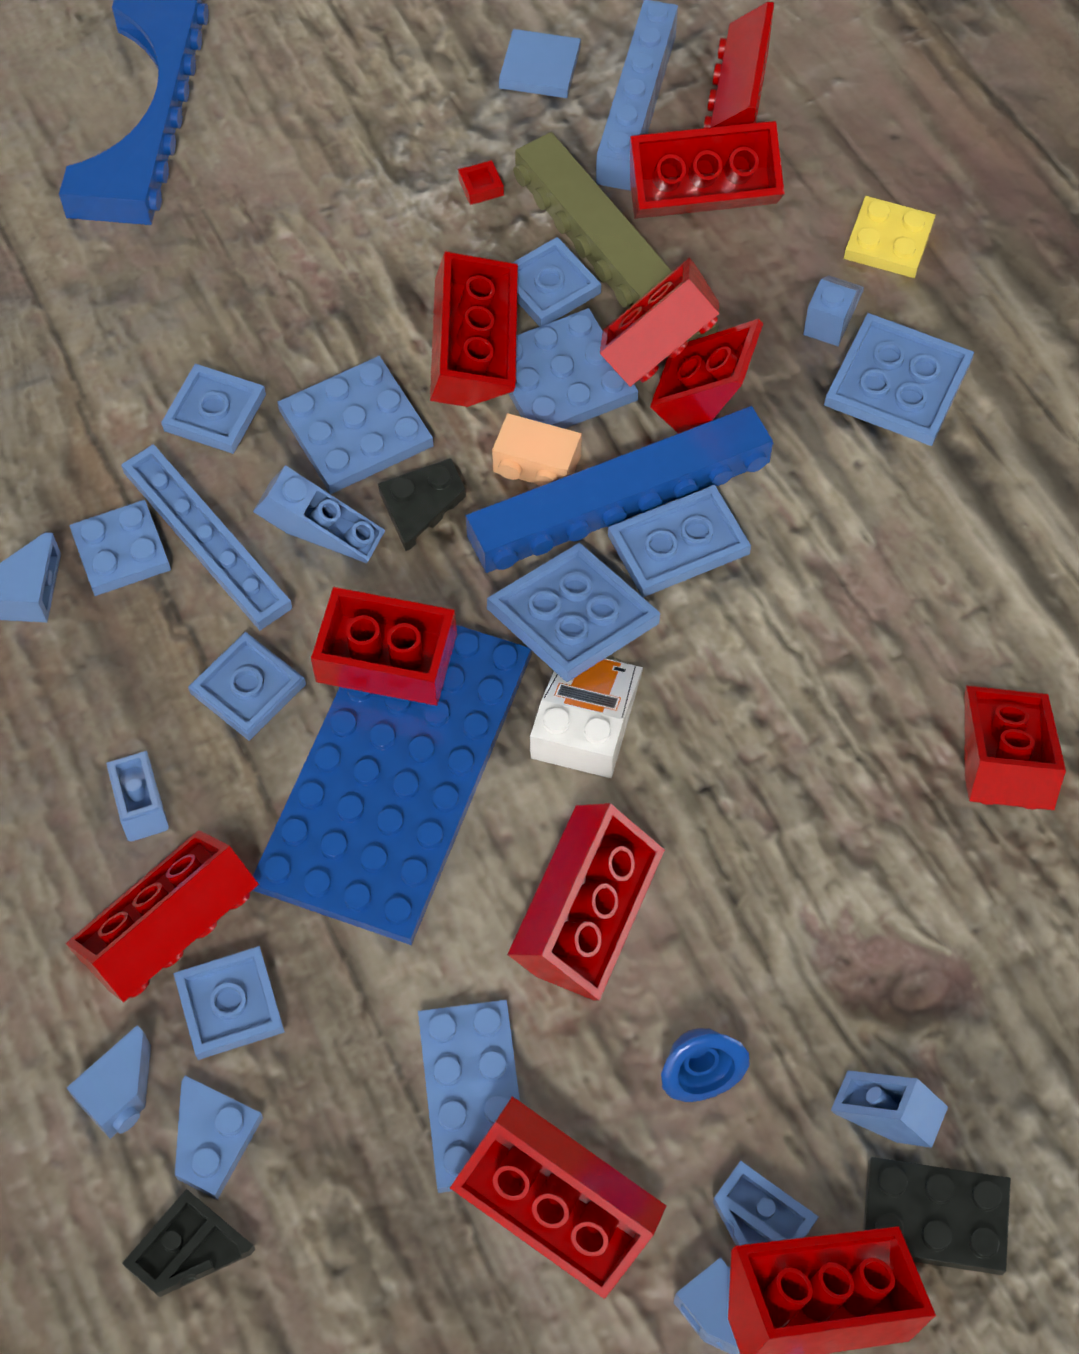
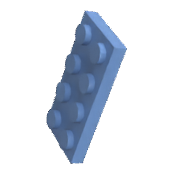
M507 1000L418 1011L438 1193L453 1191L450 1189V1186L512 1096L520 1101Z

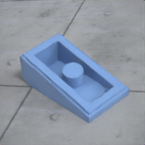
M143 751L107 762L106 765L120 822L127 840L135 841L167 831L169 826L148 752Z

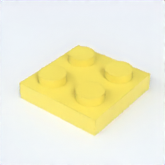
M865 196L847 244L844 259L915 278L936 214Z

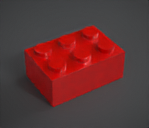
M333 587L311 656L316 682L438 706L457 636L455 610Z

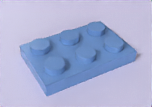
M715 485L608 527V537L642 597L747 556L751 550L749 541Z

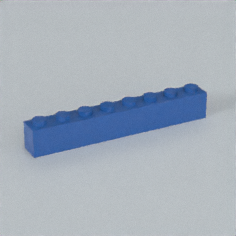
M749 406L465 515L467 537L485 573L496 569L504 570L513 566L519 560L532 555H543L553 547L568 541H579L591 532L604 527H610L629 517L645 513L709 486L723 485L732 477L745 472H756L770 463L773 440L754 408Z

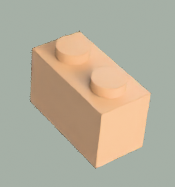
M507 413L492 449L493 472L507 479H520L537 484L538 486H543L575 473L581 457L582 433Z

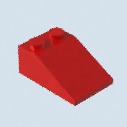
M756 319L688 341V346L678 356L672 359L668 356L650 408L678 434L712 421L742 386L764 323L760 319Z
M966 685L964 692L965 780L969 802H979L985 805L1016 806L1031 810H1055L1066 767L1049 695Z

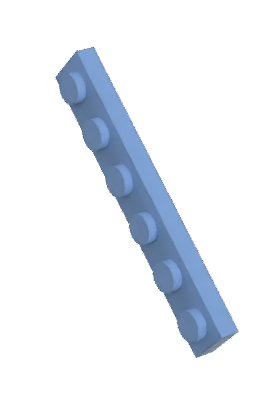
M154 444L121 464L127 478L259 631L293 609L291 600Z

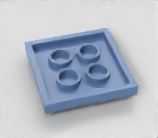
M589 308L516 335V383L514 392L508 394L521 417L565 429L638 400L636 386L633 384L630 387L600 354L603 331Z
M867 313L825 397L824 406L932 446L972 362L974 351Z
M380 356L277 402L281 415L330 494L434 446L432 435Z
M580 542L487 598V610L566 682H569L658 625L660 621V612Z

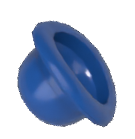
M710 1028L689 1030L683 1033L670 1049L669 1056L661 1072L662 1089L670 1098L682 1102H696L716 1097L731 1089L744 1077L750 1066L749 1052L740 1041L728 1035L720 1034Z

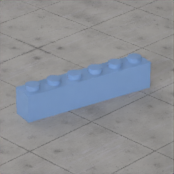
M652 0L643 1L597 152V185L631 191L630 136L648 134L676 38L678 5Z

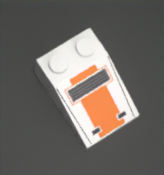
M605 658L569 682L564 681L554 671L541 700L530 735L531 759L612 778L643 667Z

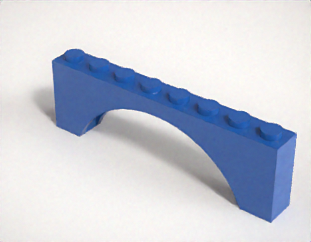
M203 0L113 1L112 10L118 33L138 44L153 60L158 69L157 88L147 112L128 135L106 151L82 162L66 166L59 191L66 218L152 225L155 211H159L161 208L162 183H167L168 158L169 155L173 156L175 153L176 128L180 129L182 125V103L187 102L189 98L188 80L189 76H194L195 52L200 50L202 46V25H207L208 5L203 3Z

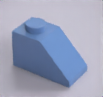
M832 276L822 278L808 306L803 335L839 347L864 287Z
M43 533L0 563V620L48 622L61 552L53 533Z
M138 1025L66 1088L80 1107L110 1139L117 1132L121 1134L133 1127L140 1118V1112L146 1105L151 1044Z
M848 1070L831 1111L839 1117L896 1143L932 1148L948 1106L917 1078Z

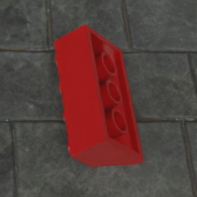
M766 2L731 22L727 38H720L718 59L723 60L722 64H715L713 85H718L717 90H710L708 111H713V115L705 116L704 128L756 123L769 52L775 2Z
M776 121L630 136V186L634 219L777 204L785 192Z
M444 251L435 278L430 401L469 407L514 392L516 383L518 264Z
M611 803L576 805L507 955L537 978L591 1000L600 1001L665 849Z
M198 830L65 944L106 989L124 1003L128 998L141 994L148 987L150 979L161 969L168 968L178 962L184 954L183 950L192 942L210 934L217 926V921L229 910L242 906L249 899L250 892L259 884L230 845Z
M513 1096L450 1186V1189L603 1299L609 1295L653 1237L667 1205Z
M899 1226L736 1245L731 1250L728 1320L740 1354H829L909 1342L936 1316Z

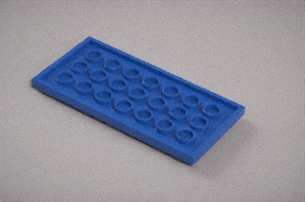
M456 625L457 636L438 706L339 687L253 874L259 885L252 891L412 945L532 656L531 649Z

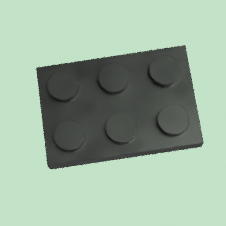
M871 1157L868 1161L863 1230L899 1226L914 1262L1004 1275L1007 1267L1011 1178Z

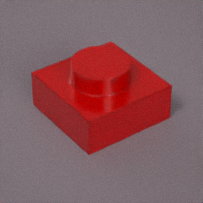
M492 160L458 169V179L470 205L504 196V185Z

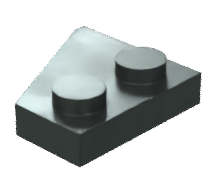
M451 458L378 483L379 493L405 551L412 549L416 545V538L428 527L433 529L443 519L445 512L454 509L466 497L465 487Z
M186 1189L122 1262V1265L158 1297H162L252 1255L256 1249L253 1244Z

